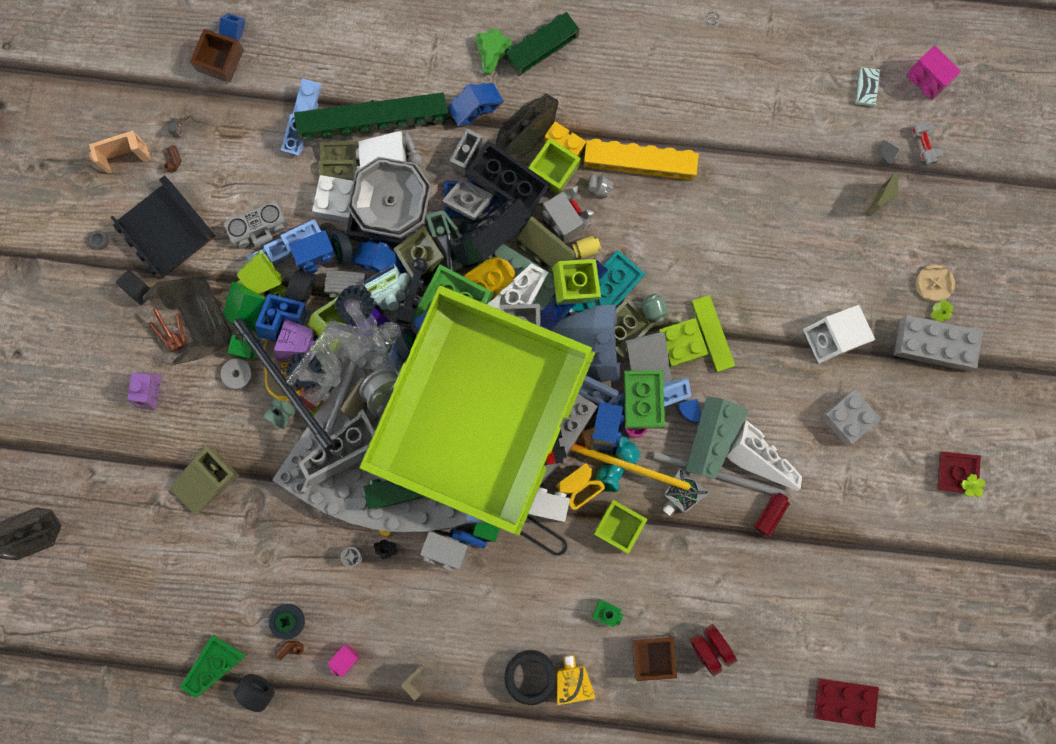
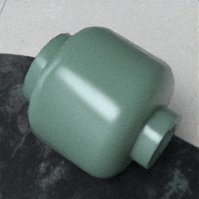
M655 293L643 298L641 309L645 319L648 321L653 320L654 323L664 320V315L668 313V308L663 296H658Z

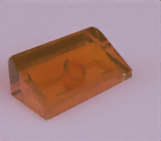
M594 425L587 426L581 432L582 435L580 437L583 446L587 450L592 449L594 441L592 437L593 433H596Z

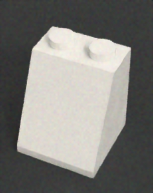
M401 131L358 141L359 148H356L357 160L360 159V166H357V170L378 156L407 162L406 145Z
M859 305L827 316L803 329L818 364L875 340Z

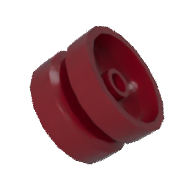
M711 624L704 629V635L708 642L698 633L689 638V641L703 666L714 677L722 672V666L718 658L727 667L736 663L737 659L722 634L714 624Z

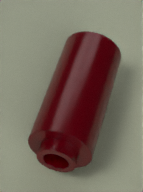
M782 493L773 494L753 527L762 534L771 537L790 505L788 502L789 498Z

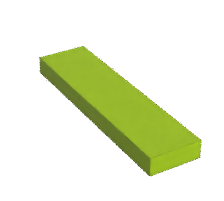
M710 295L692 300L691 303L716 373L735 367Z

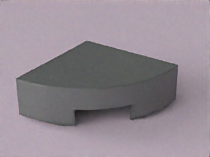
M885 140L881 142L879 148L883 162L890 166L900 150Z

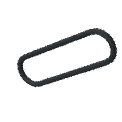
M527 516L529 520H531L535 524L539 525L546 531L550 532L551 534L562 540L565 546L564 550L560 553H556L548 547L541 544L540 542H538L537 540H535L534 538L530 537L523 531H521L520 534L527 537L528 539H530L537 545L541 546L553 555L560 556L566 552L567 542L563 537L553 532L546 526L542 525L532 517Z

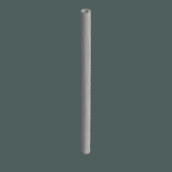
M350 362L327 422L325 431L329 436L333 432L340 409L358 366L356 363ZM305 480L301 492L309 494L312 486L307 480Z
M654 452L652 458L686 469L688 461ZM719 471L716 477L772 495H777L778 493L785 495V490L722 471Z

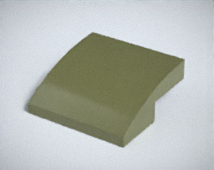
M358 141L319 142L320 175L339 179H354L358 166L356 157Z

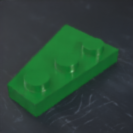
M212 635L181 684L180 689L198 698L247 655L216 635Z

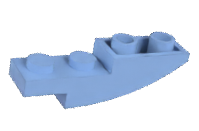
M302 78L293 114H290L281 147L282 151L300 156L306 142L303 140L298 141L294 112L318 109L319 104L317 101L322 86L320 83Z

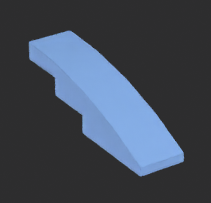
M314 219L280 235L281 238L264 245V248L261 250L275 266L293 256L289 244L319 233L321 230ZM257 252L248 255L247 259H251Z
M684 378L663 382L664 406L691 397L689 379ZM624 393L618 394V397L612 404L622 406V413L625 414Z

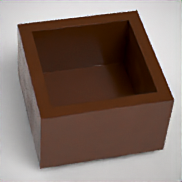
M203 29L190 63L200 73L231 83L244 49L239 40Z
M673 636L631 638L636 681L677 678Z

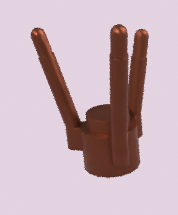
M153 308L159 323L167 335L166 338L153 322L149 324L164 342L167 350L170 349L171 352H175L185 347L184 342L187 339L183 332L180 314H176L180 335L177 333L171 334L158 310Z

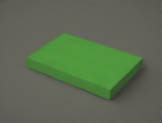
M663 370L624 371L625 429H665Z

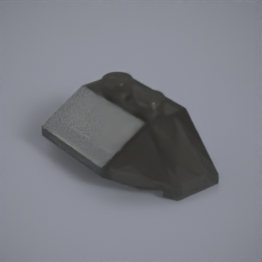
M545 93L541 95V98L534 99L525 104L499 130L494 145L509 155L528 154L554 124L558 100Z
M36 507L1 521L0 559L17 561L54 546L62 525L53 510Z

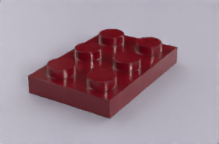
M818 678L814 718L875 728L879 687Z

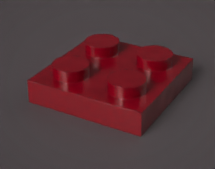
M939 452L937 490L964 493L965 490L962 489L961 485L962 480H967V477L971 474H976L977 479L980 478L981 455Z

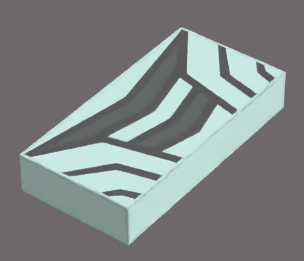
M861 67L856 97L857 105L870 107L876 105L880 70Z

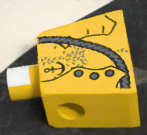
M574 655L564 656V668L557 669L558 705L595 699L585 666H576Z

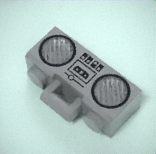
M277 201L224 222L230 240L236 248L246 247L252 241L255 247L273 240L271 233L282 232L285 227L289 226Z

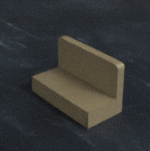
M361 377L340 411L351 418H355L357 413L362 409L364 410L367 405L359 394L361 384L365 380L363 377Z
M423 664L401 684V687L414 701L424 690L414 679L425 667Z

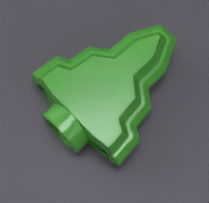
M489 29L488 33L476 34V45L479 46L478 53L482 57L481 65L484 74H492L497 67L498 60L504 58L507 49L512 45V40L504 37L503 33L497 29Z

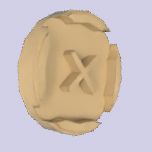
M934 264L925 267L919 272L916 277L915 286L923 299L928 302L937 303L947 299L953 293L955 280L953 274L945 269L944 266Z

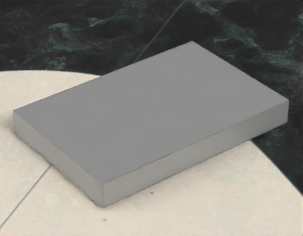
M663 332L625 341L630 371L663 370V382L672 381L665 334Z

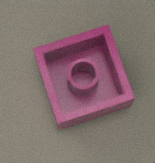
M934 45L916 62L906 75L913 84H916L922 90L925 96L933 100L962 71Z

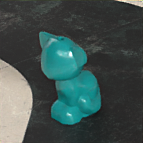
M622 436L619 444L617 443L615 455L620 460L636 465L640 459L641 452L635 443L630 442L626 436ZM603 465L597 470L595 481H601L604 484L603 492H618V481L621 479L624 469L617 465Z

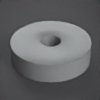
M231 359L221 369V379L229 388L235 390L243 389L252 381L253 370L242 359ZM236 371L240 372L238 377H234Z

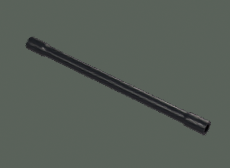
M237 318L233 322L236 330L246 340L313 432L322 448L326 452L332 450L335 447L333 440L322 429L253 335L244 319Z

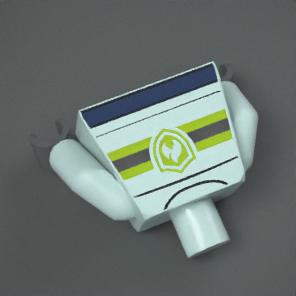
M394 264L363 281V284L371 292L372 295L370 297L374 298V307L380 306L382 310L389 309L394 311L399 307L398 302L406 298L405 290L411 284L412 278L408 272L401 274Z

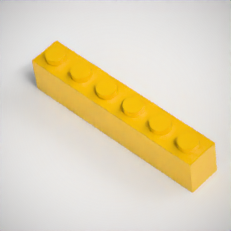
M591 139L586 142L583 168L694 181L697 175L699 153H694L692 150L676 151L674 148L658 149L652 145L641 147L635 143L624 145L617 141H610L608 143L602 142L599 139Z

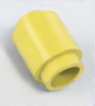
M594 236L577 240L576 243L572 244L573 250L576 252V258L581 257V259L598 254V249H601L599 239H594Z

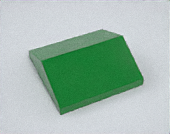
M232 282L222 315L232 325L237 318H243L252 331H256L255 325L266 297L238 283Z

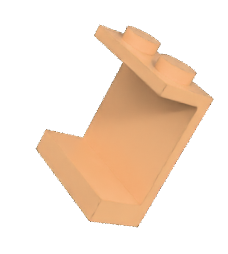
M134 131L89 144L91 161L108 174L112 173L108 159L133 151L143 162L151 160L146 143Z

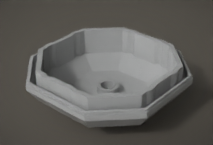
M378 156L355 172L347 208L362 231L402 238L424 224L432 186L416 163ZM388 199H395L393 203H388Z

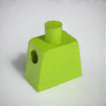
M259 250L239 269L237 276L240 280L236 283L260 294L279 286L282 283L283 277L263 251Z

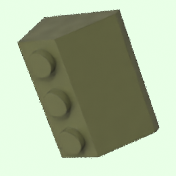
M533 217L529 219L517 238L519 249L524 253L529 252L533 256L532 259L538 265L543 264L547 268L546 271L553 274L552 267L558 261L575 260L576 252Z

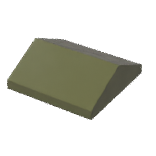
M894 172L883 183L866 214L867 216H871L886 206L898 195V173Z
M425 227L394 248L411 278L414 273L412 263L415 259L423 258L427 262V269L421 274L423 276L433 271L444 258Z

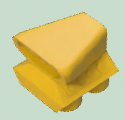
M587 463L555 486L559 492L567 495L571 494L569 505L573 510L580 508L605 488L601 481H589L592 475V468Z

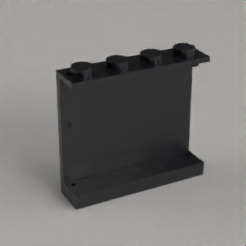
M165 175L159 179L163 184L120 219H116L114 216L110 217L114 221L113 227L120 234L123 232L126 236L124 239L131 248L133 246L136 248V255L139 259L149 264L148 270L154 276L157 274L161 278H164L216 237Z

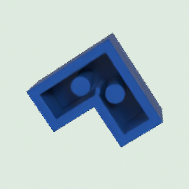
M494 83L468 84L463 88L464 91L460 95L453 98V102L447 108L458 126L470 125L480 114L493 113L504 100Z
M325 230L289 244L299 269L310 274L317 272L318 268H321L319 262H329L333 259L332 257L336 256Z
M370 240L368 242H359L351 261L364 270L377 273L394 264L401 274L406 270L396 252L389 249L390 246L382 242L377 244Z
M268 294L255 325L258 338L277 342L285 319L303 325L307 316L305 303Z
M604 402L599 403L589 449L611 454L613 449L617 448V443L619 444L621 432H618L619 425H623L625 414L622 413V406Z

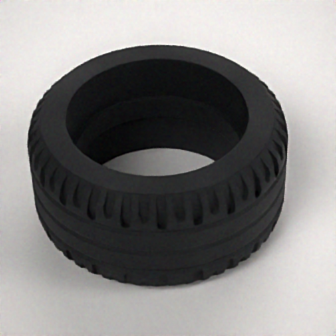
M525 650L519 652L507 664L504 677L505 686L510 696L517 702L524 705H538L546 701L555 690L557 684L555 666L551 659L540 651ZM524 661H537L547 671V684L538 693H523L515 685L514 672L517 666Z

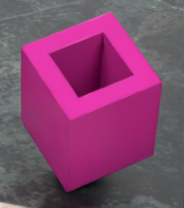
M346 643L327 664L330 666L329 670L334 675L343 677L361 656Z

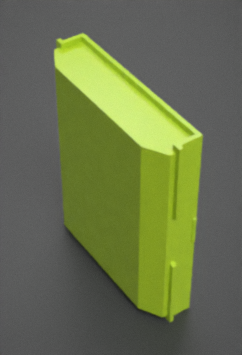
M439 285L410 350L407 361L402 365L393 386V393L385 407L359 468L508 532L520 535L547 468L544 465L547 457L554 447L563 419L568 418L595 352L592 351V347Z

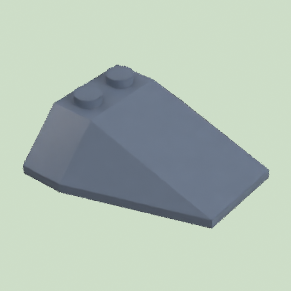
M616 304L596 305L543 327L592 347L595 355L586 376L599 382L621 381L620 362H617L614 328L617 324Z

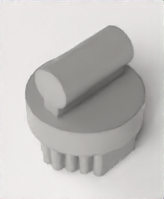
M595 174L590 175L589 191L593 192V195L597 197L607 198L613 189V181L608 180L603 175L599 177Z

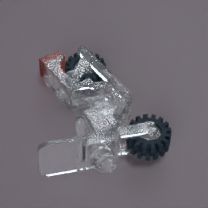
M352 285L349 288H345L336 300L335 309H338L337 314L338 316L342 315L341 320L347 319L346 323L348 324L337 321L330 322L306 354L301 352L295 355L287 366L288 371L286 375H290L286 380L287 384L291 386L297 384L299 385L297 389L300 390L304 387L299 397L312 412L321 400L325 402L331 394L330 388L332 386L336 388L342 380L339 376L343 371V366L338 359L350 357L353 362H356L373 347L379 354L371 361V367H378L386 359L397 377L403 363L407 361L400 354L395 343L396 338L401 335L400 327L394 322H385L377 327V322L372 315L375 306L373 304L374 298L370 297L372 295L370 291L368 293L365 292L367 290L365 287L360 289L359 285L355 288Z

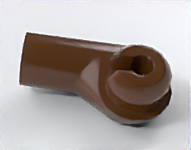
M175 145L167 148L171 159L164 164L166 172H176L182 162Z
M286 641L274 655L281 661L288 653L301 655L304 651V646L299 641Z

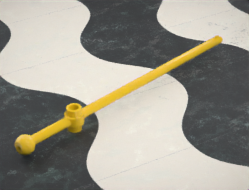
M577 444L571 449L573 452L611 465H617L623 469L684 490H689L691 487L688 482Z

